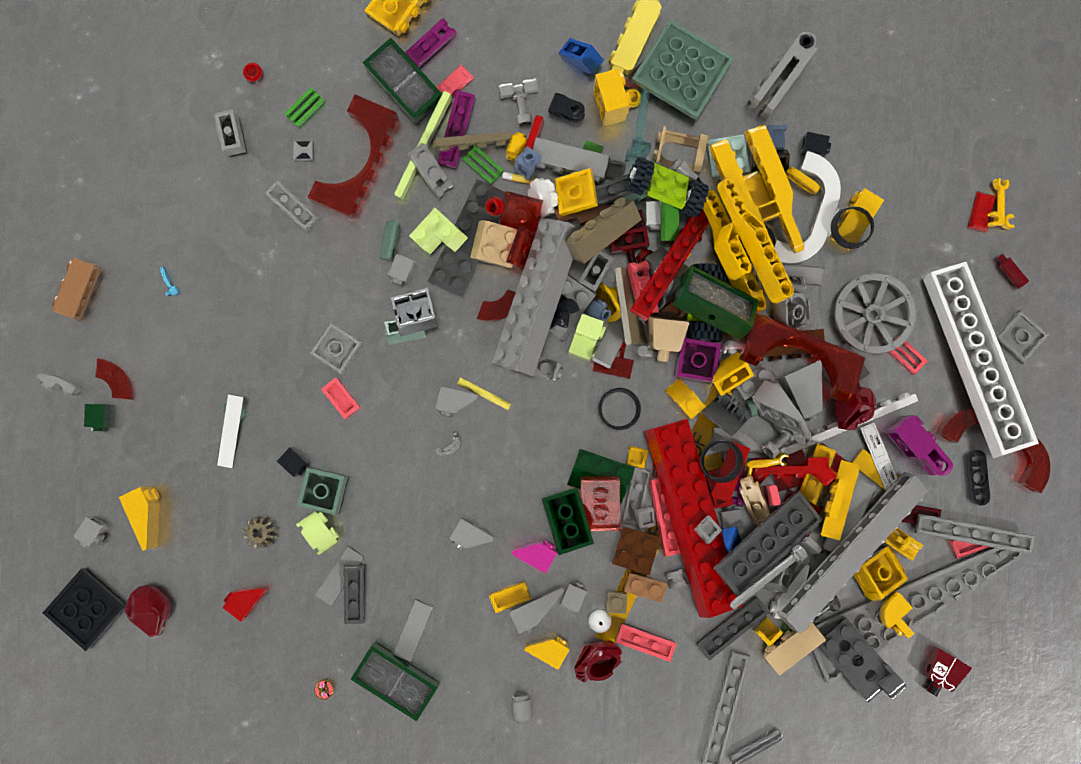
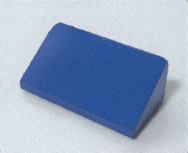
M737 527L722 529L728 554L741 542Z

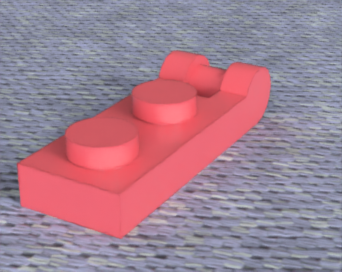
M640 261L639 264L635 262L628 263L627 265L635 301L650 280L648 261ZM657 305L651 315L659 312Z

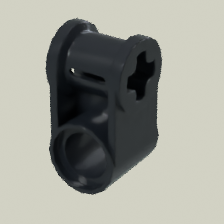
M560 93L554 94L548 108V112L551 115L573 123L583 121L585 108L581 102ZM576 110L580 111V113H577L576 115L573 114V112H576Z

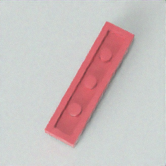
M659 479L649 480L663 557L681 554Z

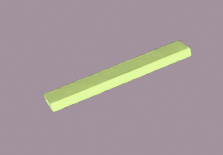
M446 91L442 93L417 146L425 143L429 147L452 100L450 93ZM411 160L394 193L397 198L402 200L417 172V168Z

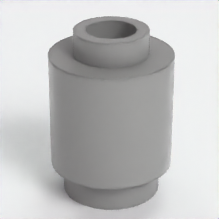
M528 694L513 696V701H511L513 721H518L520 725L529 723L533 716L531 700L528 699Z

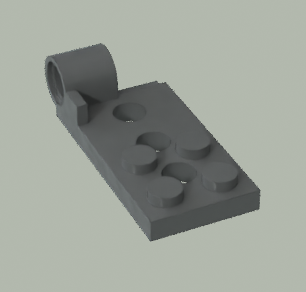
M846 617L824 635L826 641L819 645V647L868 703L882 690L891 699H894L907 687L905 682L883 661ZM842 640H847L849 643V647L846 650H840L839 648ZM855 655H860L862 658L859 665H853L852 658ZM868 670H873L875 673L872 680H866L865 673Z

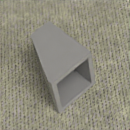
M820 360L777 378L783 391L802 415L804 421L817 418V413L822 411V363Z

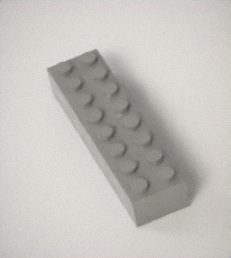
M546 218L540 219L492 361L493 364L534 376L573 260L565 240L580 228L569 222Z

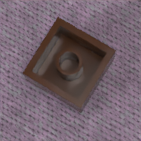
M622 526L611 563L650 575L660 537Z

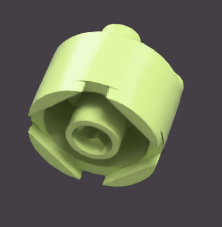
M315 510L296 525L297 527L302 526V535L313 550L318 548L317 555H320L338 542L339 534L333 526L328 527L326 524L328 519L324 513Z

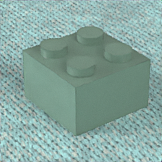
M306 468L297 506L333 515L339 514L348 477L315 468Z

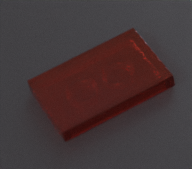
M620 476L580 477L581 501L590 531H621Z

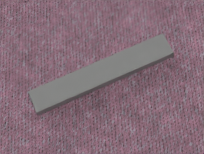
M924 514L917 515L915 533L1033 555L1035 535Z
M731 650L701 764H722L751 658L750 655Z

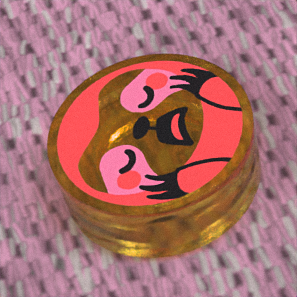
M329 679L320 680L314 688L315 695L322 700L330 698L335 691V686Z

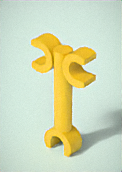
M1001 178L993 181V187L997 190V212L988 213V216L994 219V222L988 223L989 227L1002 226L1006 230L1014 228V225L1008 222V219L1014 218V215H1005V190L1009 188V180H1004L1001 183Z

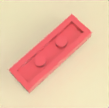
M623 623L620 625L615 640L616 643L671 662L677 645L676 642Z

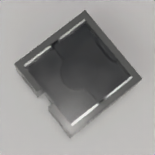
M428 288L391 297L400 336L438 327Z

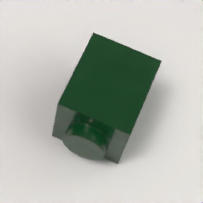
M85 404L84 427H91V431H103V428H110V405Z

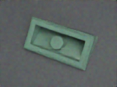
M387 221L385 223L379 253L380 259L392 261L394 258L400 228L398 221Z
M396 320L384 322L389 345L426 337L425 330L400 336Z

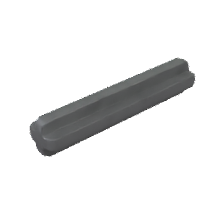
M775 730L730 756V761L732 764H742L782 741L783 736L779 730Z

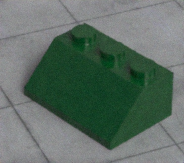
M579 449L567 485L621 504L635 467Z
M578 488L565 490L542 498L558 555L594 544Z

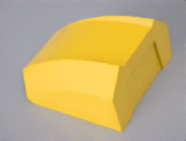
M889 546L874 553L871 558L865 561L860 570L853 575L863 590L864 595L872 601L882 600L908 580L903 566Z

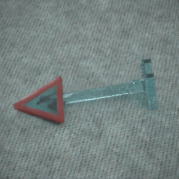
M642 62L626 79V85H624L625 87L641 89L636 137L632 140L625 154V162H628L630 157L646 159L651 150V143L644 140L649 92L631 82Z

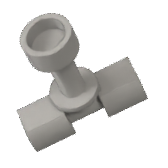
M536 78L525 80L520 85L512 86V83L499 85L500 99L512 97L513 100H517L520 114L516 117L518 126L531 124L533 122L531 114H527L524 99L527 98V94L538 92Z
M773 423L774 429L779 431L781 436L775 442L765 444L762 450L768 458L772 459L779 454V448L785 442L791 443L794 440L806 446L812 438L809 440Z

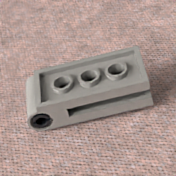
M811 32L801 33L784 56L780 55L771 70L763 78L760 86H757L749 98L751 103L748 108L754 112L787 67L792 71L786 80L781 79L762 106L761 110H763V113L760 117L764 120L769 118L817 51L814 34Z

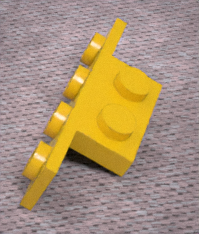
M843 460L840 461L837 478L830 487V493H832L830 501H827L824 512H826L820 535L840 541L861 465Z

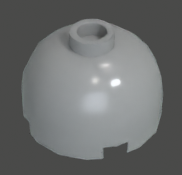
M794 292L790 298L775 303L774 318L781 327L787 330L800 331L806 326L804 323L811 316V303L809 298H805V294Z

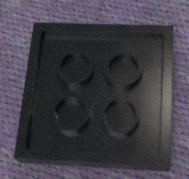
M81 568L42 614L84 651H88L124 610L126 605L88 571Z

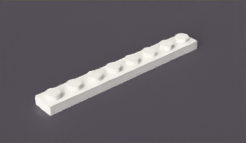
M906 392L897 396L898 400L896 401L886 400L879 403L880 407L875 410L873 418L866 422L917 402L916 394L909 395ZM837 421L826 425L828 429L820 431L819 428L811 431L812 439L806 446L793 440L789 445L785 446L783 444L779 448V453L785 452L789 455L847 430L838 429Z

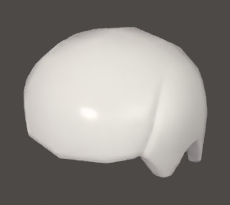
M738 340L725 341L720 348L719 362L721 363V361L737 351L743 358L747 357V346Z

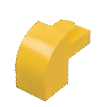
M894 591L881 604L879 611L880 620L889 629L894 626L892 629L900 637L903 635L909 639L914 634L901 619L913 608L900 593Z

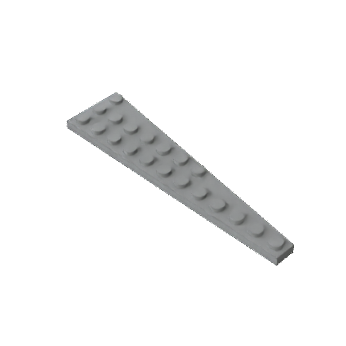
M992 547L895 589L894 591L900 593L913 608L901 619L913 630L945 609L947 605L955 600H959L970 590L979 587L987 579H991L998 572L1005 570L1023 558L1024 554ZM889 595L882 600L867 601L814 624L824 636L846 617L877 653L889 643H893L900 638L892 629L894 626L889 629L880 620L879 611L881 604ZM842 640L839 644L840 650H846L849 647L847 640ZM819 646L813 650L828 685L843 675ZM855 655L852 658L853 665H859L862 661L860 655Z

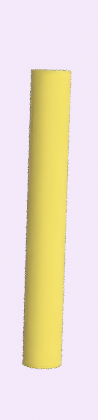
M461 377L458 380V385L507 410L509 409L510 402Z

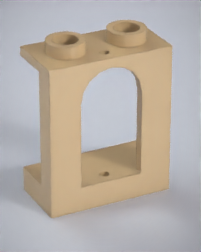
M664 126L662 132L658 131L656 143H659L658 150H654L652 160L655 163L662 161L664 167L670 169L674 161L667 160L662 156L661 151L664 144L670 142L695 147L697 149L694 164H688V166L699 177L708 135L701 134L700 137L666 130V126Z

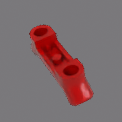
M809 457L808 465H773L763 468H752L751 473L754 482L758 481L759 484L770 474H775V478L787 477V474H794L797 478L806 477V474H812L824 486H829L837 478V473L829 466V457ZM751 458V459H752V461H753V460H765V459H770V458Z

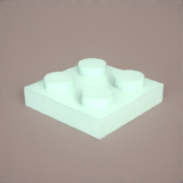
M744 135L707 141V153L712 179L720 178V175L712 158L709 145L724 139H728L732 151H735L736 161L740 170H743V174L750 172Z

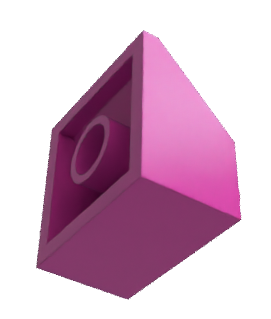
M545 540L544 543L537 541L516 547L511 555L546 574L557 554V550L554 544Z

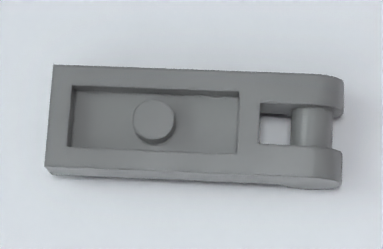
M421 143L407 154L437 198H440L446 189L449 190L453 187L452 182L447 178L425 143ZM438 180H440L442 183L439 186H437L436 184Z

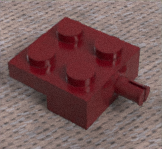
M642 209L638 210L642 220L609 244L611 254L627 253L629 263H632V261L637 263L635 251L649 248L650 246Z

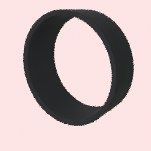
M861 207L844 208L835 214L831 222L833 239L840 246L847 249L862 247L869 241L874 231L872 216ZM846 210H859L867 216L871 225V231L866 240L859 243H851L842 238L838 231V220Z
M626 388L611 389L600 400L599 415L602 421L612 429H628L640 417V401L632 391ZM612 393H626L634 400L636 414L629 424L614 426L609 424L603 417L602 404Z
M713 441L703 449L700 455L702 471L708 478L718 483H727L734 480L743 468L742 452L737 445L730 441ZM725 443L735 453V466L724 477H712L706 472L704 467L705 455L713 445Z

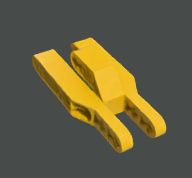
M763 124L745 131L747 143L759 172L755 171L745 176L742 175L743 170H740L735 158L736 153L732 151L728 139L709 145L721 180L731 178L735 181L748 210L763 224L778 217L792 252L796 254L803 251L804 243L792 216L793 191L766 126Z
M726 178L717 185L718 192L732 222H730L717 193L709 189L703 210L713 229L714 249L731 285L759 300L756 313L766 308L767 302L763 295V290L760 289L754 276L755 273L751 270V263L739 240L740 238L770 301L779 303L793 296L794 288L764 224L748 210L735 181L731 178Z

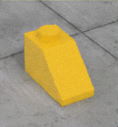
M737 351L721 361L712 381L722 396L753 377L754 374L748 362Z
M680 378L664 390L689 420L706 408L697 395Z
M550 637L528 643L524 650L559 670L570 647L567 645L568 642L561 637L557 639Z

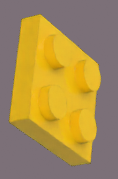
M590 168L555 178L559 214L561 216L598 206L593 171Z

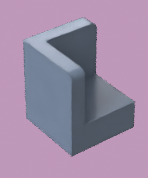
M768 125L767 130L775 149H784L787 125Z

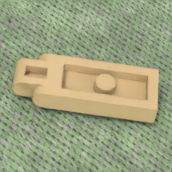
M752 476L741 478L740 493L754 524L759 525L772 511L759 482H754Z

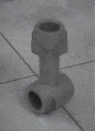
M836 595L822 609L821 614L813 619L812 622L814 624L820 621L819 617L828 610L835 612L840 609L841 601Z

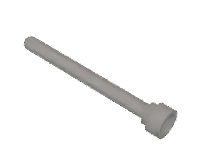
M797 544L792 548L789 557L730 603V607L736 609L791 564L798 561L802 562L808 557L805 549Z

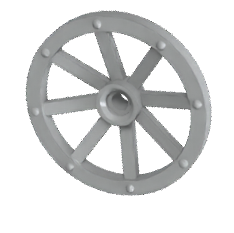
M880 273L865 274L849 282L840 292L834 309L835 324L841 337L851 347L864 353L881 354L898 348L911 335L916 322V306L911 293L899 280ZM881 281L872 305L863 282ZM887 284L893 286L902 295V297L884 306H880ZM857 286L866 308L845 301L847 295L854 287ZM903 302L906 303L908 311L907 320L885 315V311ZM843 307L861 313L863 317L845 326L842 313ZM871 311L875 313L874 318L871 316ZM881 321L905 326V329L893 341ZM867 322L863 343H860L848 331ZM874 324L888 345L880 347L869 346Z

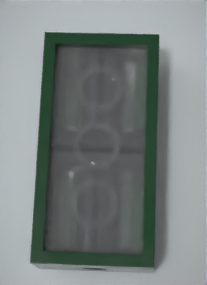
M389 38L362 62L366 71L414 124H417L437 106L442 93L392 38Z
M691 265L680 278L673 306L742 340L753 328L759 300Z
M375 642L371 645L350 679L415 721L419 719L440 684Z

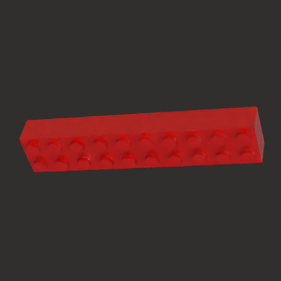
M688 419L646 430L645 435L699 617L712 618L734 610L730 607V603L737 597L713 569L728 555L722 532L710 544H706L694 530L706 516H710L718 526L719 522L704 472L700 466L699 455Z

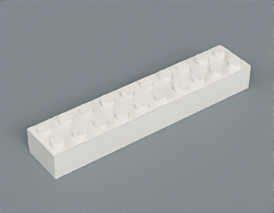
M967 262L929 273L923 278L993 459L1039 444Z

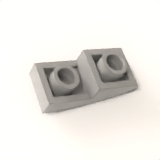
M38 374L36 376L41 381L40 384L48 390L60 388L67 395H78L82 390L78 385L60 377Z

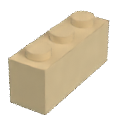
M811 622L809 627L801 634L794 630L791 632L786 631L780 636V640L777 643H773L771 646L768 645L764 649L765 652L763 654L780 676L825 642L826 639L814 623Z

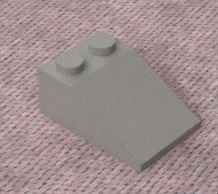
M764 380L752 397L761 417L810 440L811 434L804 418L783 391L781 385Z

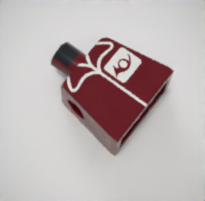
M933 646L923 673L925 677L932 680L927 691L936 697L943 687L953 692L971 671L972 667Z

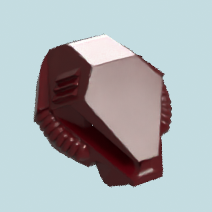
M851 386L835 400L834 415L838 418V429L856 430L858 424L873 418L877 407L876 397L870 388Z
M139 586L130 594L125 613L130 622L149 637L159 636L164 629V621L170 615V601L154 586Z
M613 641L585 645L574 666L576 679L584 683L588 680L603 681L613 675V670L623 660L621 649Z

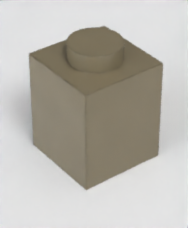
M607 591V613L626 614L627 592Z

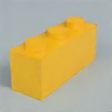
M864 188L860 192L856 191L853 195L851 207H861L867 210L873 218L884 200ZM849 209L842 213L841 217L843 219L840 224L838 223V231L846 241L858 243L870 222L861 211Z

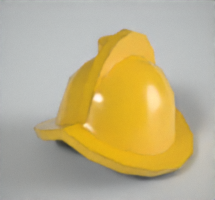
M600 283L596 291L595 300L597 301L600 298L608 304L606 307L612 311L606 321H617L621 318L617 287H607L604 283Z

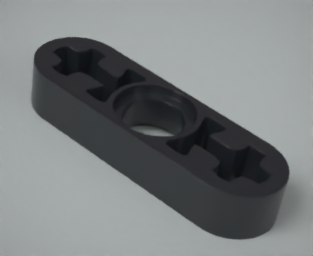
M971 450L966 455L970 500L975 505L983 506L990 501L987 458L983 451ZM975 455L980 456L977 464L976 461L972 460V457H975ZM973 467H982V469H973ZM976 472H980L983 476V480L980 483H976L973 479ZM975 486L984 487V489L979 488L980 494L984 495V498L981 499V502L979 499H976V495H979V489H975Z

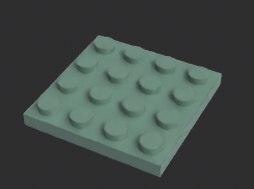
M669 19L631 82L697 120L734 60V57Z

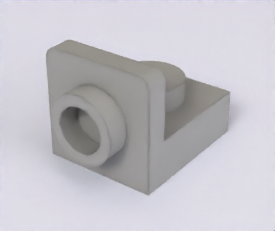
M540 357L534 375L556 382L557 378L561 379L564 368L560 367V362Z

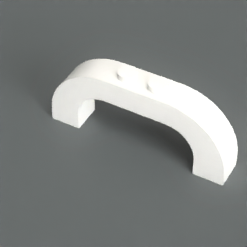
M810 151L803 155L799 171L819 184L821 187V198L808 237L804 242L803 251L794 254L789 244L778 240L775 241L774 248L784 264H799L816 254L823 246L827 236L831 235L832 219L839 212L837 205L840 199L841 186L838 174L825 158Z

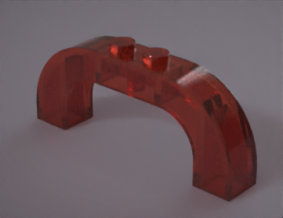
M974 408L962 409L952 413L944 419L935 433L951 443H958L967 428L974 424L980 425ZM1037 438L1039 444L1021 450L1025 457L1026 466L1018 483L1033 493H1042L1049 480L1051 466L1048 452Z

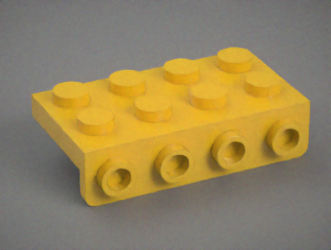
M371 0L364 12L399 37L401 33L406 32L410 25V20L413 17H417L421 10V5L428 0Z

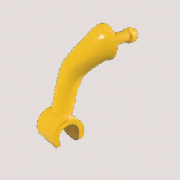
M780 452L776 458L748 461L745 466L749 467L747 477L752 475V468H763L777 464L786 466L787 463L782 461V458L789 456L785 452Z

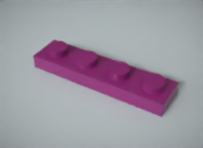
M456 91L444 138L465 136L475 94ZM452 147L450 151L440 152L437 163L456 169L461 150H458L457 147Z

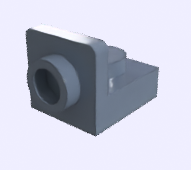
M526 147L515 159V171L530 181L534 177L535 166L541 161L542 157L531 148Z

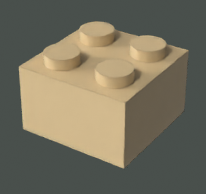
M486 220L479 221L470 258L504 268H512L521 230Z

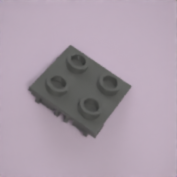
M718 393L717 397L701 413L733 437L750 419L752 413L744 405L739 407L740 402L735 406V398L730 402L732 396L728 393L722 396Z

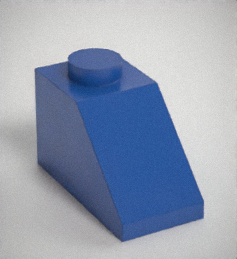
M569 38L559 51L560 55L581 71L592 75L604 61L592 45Z

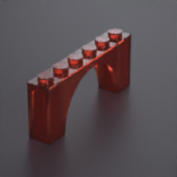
M354 94L347 112L350 117L360 122L368 132L371 146L368 161L359 174L345 182L328 184L315 180L308 195V199L311 202L350 219H353L354 215H358L361 207L359 203L362 198L366 197L369 181H373L376 175L375 168L383 160V150L391 142L392 137L390 135L392 130H396L399 124L397 112Z
M756 313L753 328L746 335L739 356L740 360L757 366L764 354L774 348L788 346L802 349L813 355L818 361L820 360L830 380L829 397L846 404L856 395L865 357L843 349L838 345L826 342L819 337L809 335L802 330L792 328L785 323L768 318L766 315Z

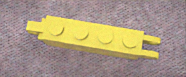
M636 0L632 9L635 12L632 18L628 17L624 26L627 29L624 34H620L616 44L619 46L616 51H612L608 61L611 62L610 69L618 68L619 73H623L626 76L633 73L660 15L662 7L659 0Z

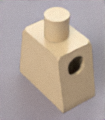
M649 316V347L658 350V361L668 362L670 351L680 352L689 326L688 321Z

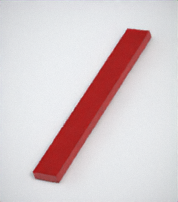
M702 208L697 217H690L629 310L644 321H647L707 228L709 220Z

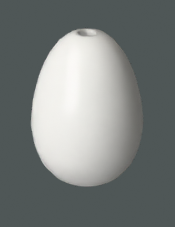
M599 609L590 614L588 623L594 632L604 633L610 628L612 620L609 613Z

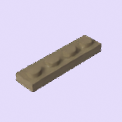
M509 131L436 138L432 141L433 149H439V152L450 151L452 147H457L458 150H465L473 145H476V148L488 147L487 144L493 143L495 146H504L506 142L511 140V134Z

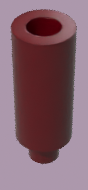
M1003 253L997 257V260L1000 262L998 266L1017 289H1020L1029 282L1028 278L1010 257L1006 258Z

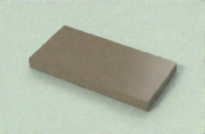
M615 268L625 344L646 345L644 323L638 321V316L629 311L635 303L627 268Z

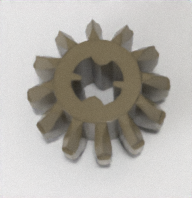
M258 516L254 517V522L248 520L247 524L249 527L243 528L244 531L248 532V534L243 535V538L249 537L247 545L254 542V549H257L259 545L261 549L266 548V544L271 545L272 541L270 538H276V535L271 533V531L276 530V527L270 528L273 521L270 520L266 523L265 516L261 520ZM262 529L263 532L261 534H263V536H257L256 533H258V531L256 530Z

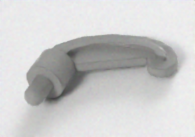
M457 431L453 432V443L443 450L437 448V454L446 456L458 450L461 440Z

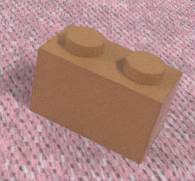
M628 571L623 590L624 592L662 603L667 583Z

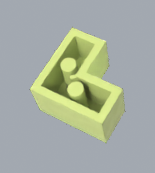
M436 208L409 235L429 254L442 241L456 252L468 239L464 233Z
M582 314L568 354L590 361L598 349L595 346L597 340H601L606 329V327H603L604 321Z

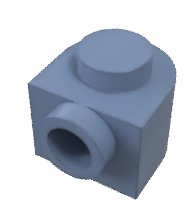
M598 298L597 301L594 299L591 301L585 313L605 323L612 311L606 307L608 305L606 302Z

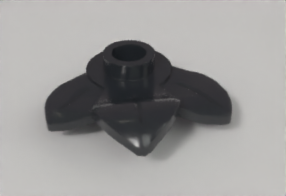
M560 296L550 329L556 324L562 328H568L569 314L580 310L575 300L564 299Z

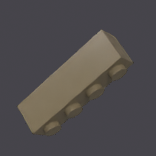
M624 197L615 200L614 204L609 208L602 210L597 217L586 222L585 226L578 231L573 232L565 240L573 259L585 264L642 219L634 201Z

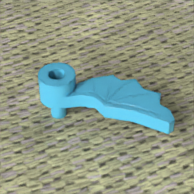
M164 266L160 267L164 282L169 288V291L165 292L166 296L170 294L173 296L179 293L177 287L171 285Z

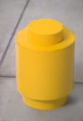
M516 132L515 135H511V140H509L506 149L507 159L515 162V159L523 152L528 140L525 134Z

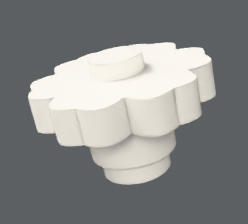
M535 179L530 183L531 188L527 191L528 202L531 203V211L536 216L548 217L554 214V207L558 205L556 187H554V184L549 179Z

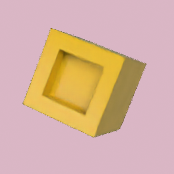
M767 616L752 629L769 646L783 634Z

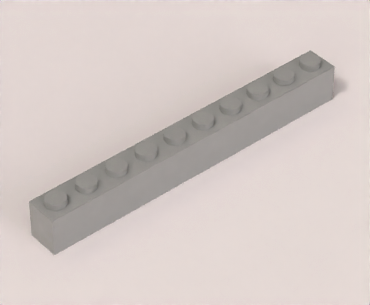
M904 472L777 612L779 617L792 630L799 634L805 631L813 619L821 614L822 609L835 598L839 590L847 585L848 580L860 570L865 561L871 558L874 551L886 541L890 533L898 528L899 523L911 513L916 504L923 500L928 489L916 475Z

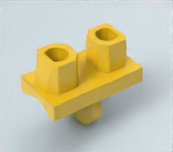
M899 528L892 531L884 542L910 561L914 560L916 554L923 546Z

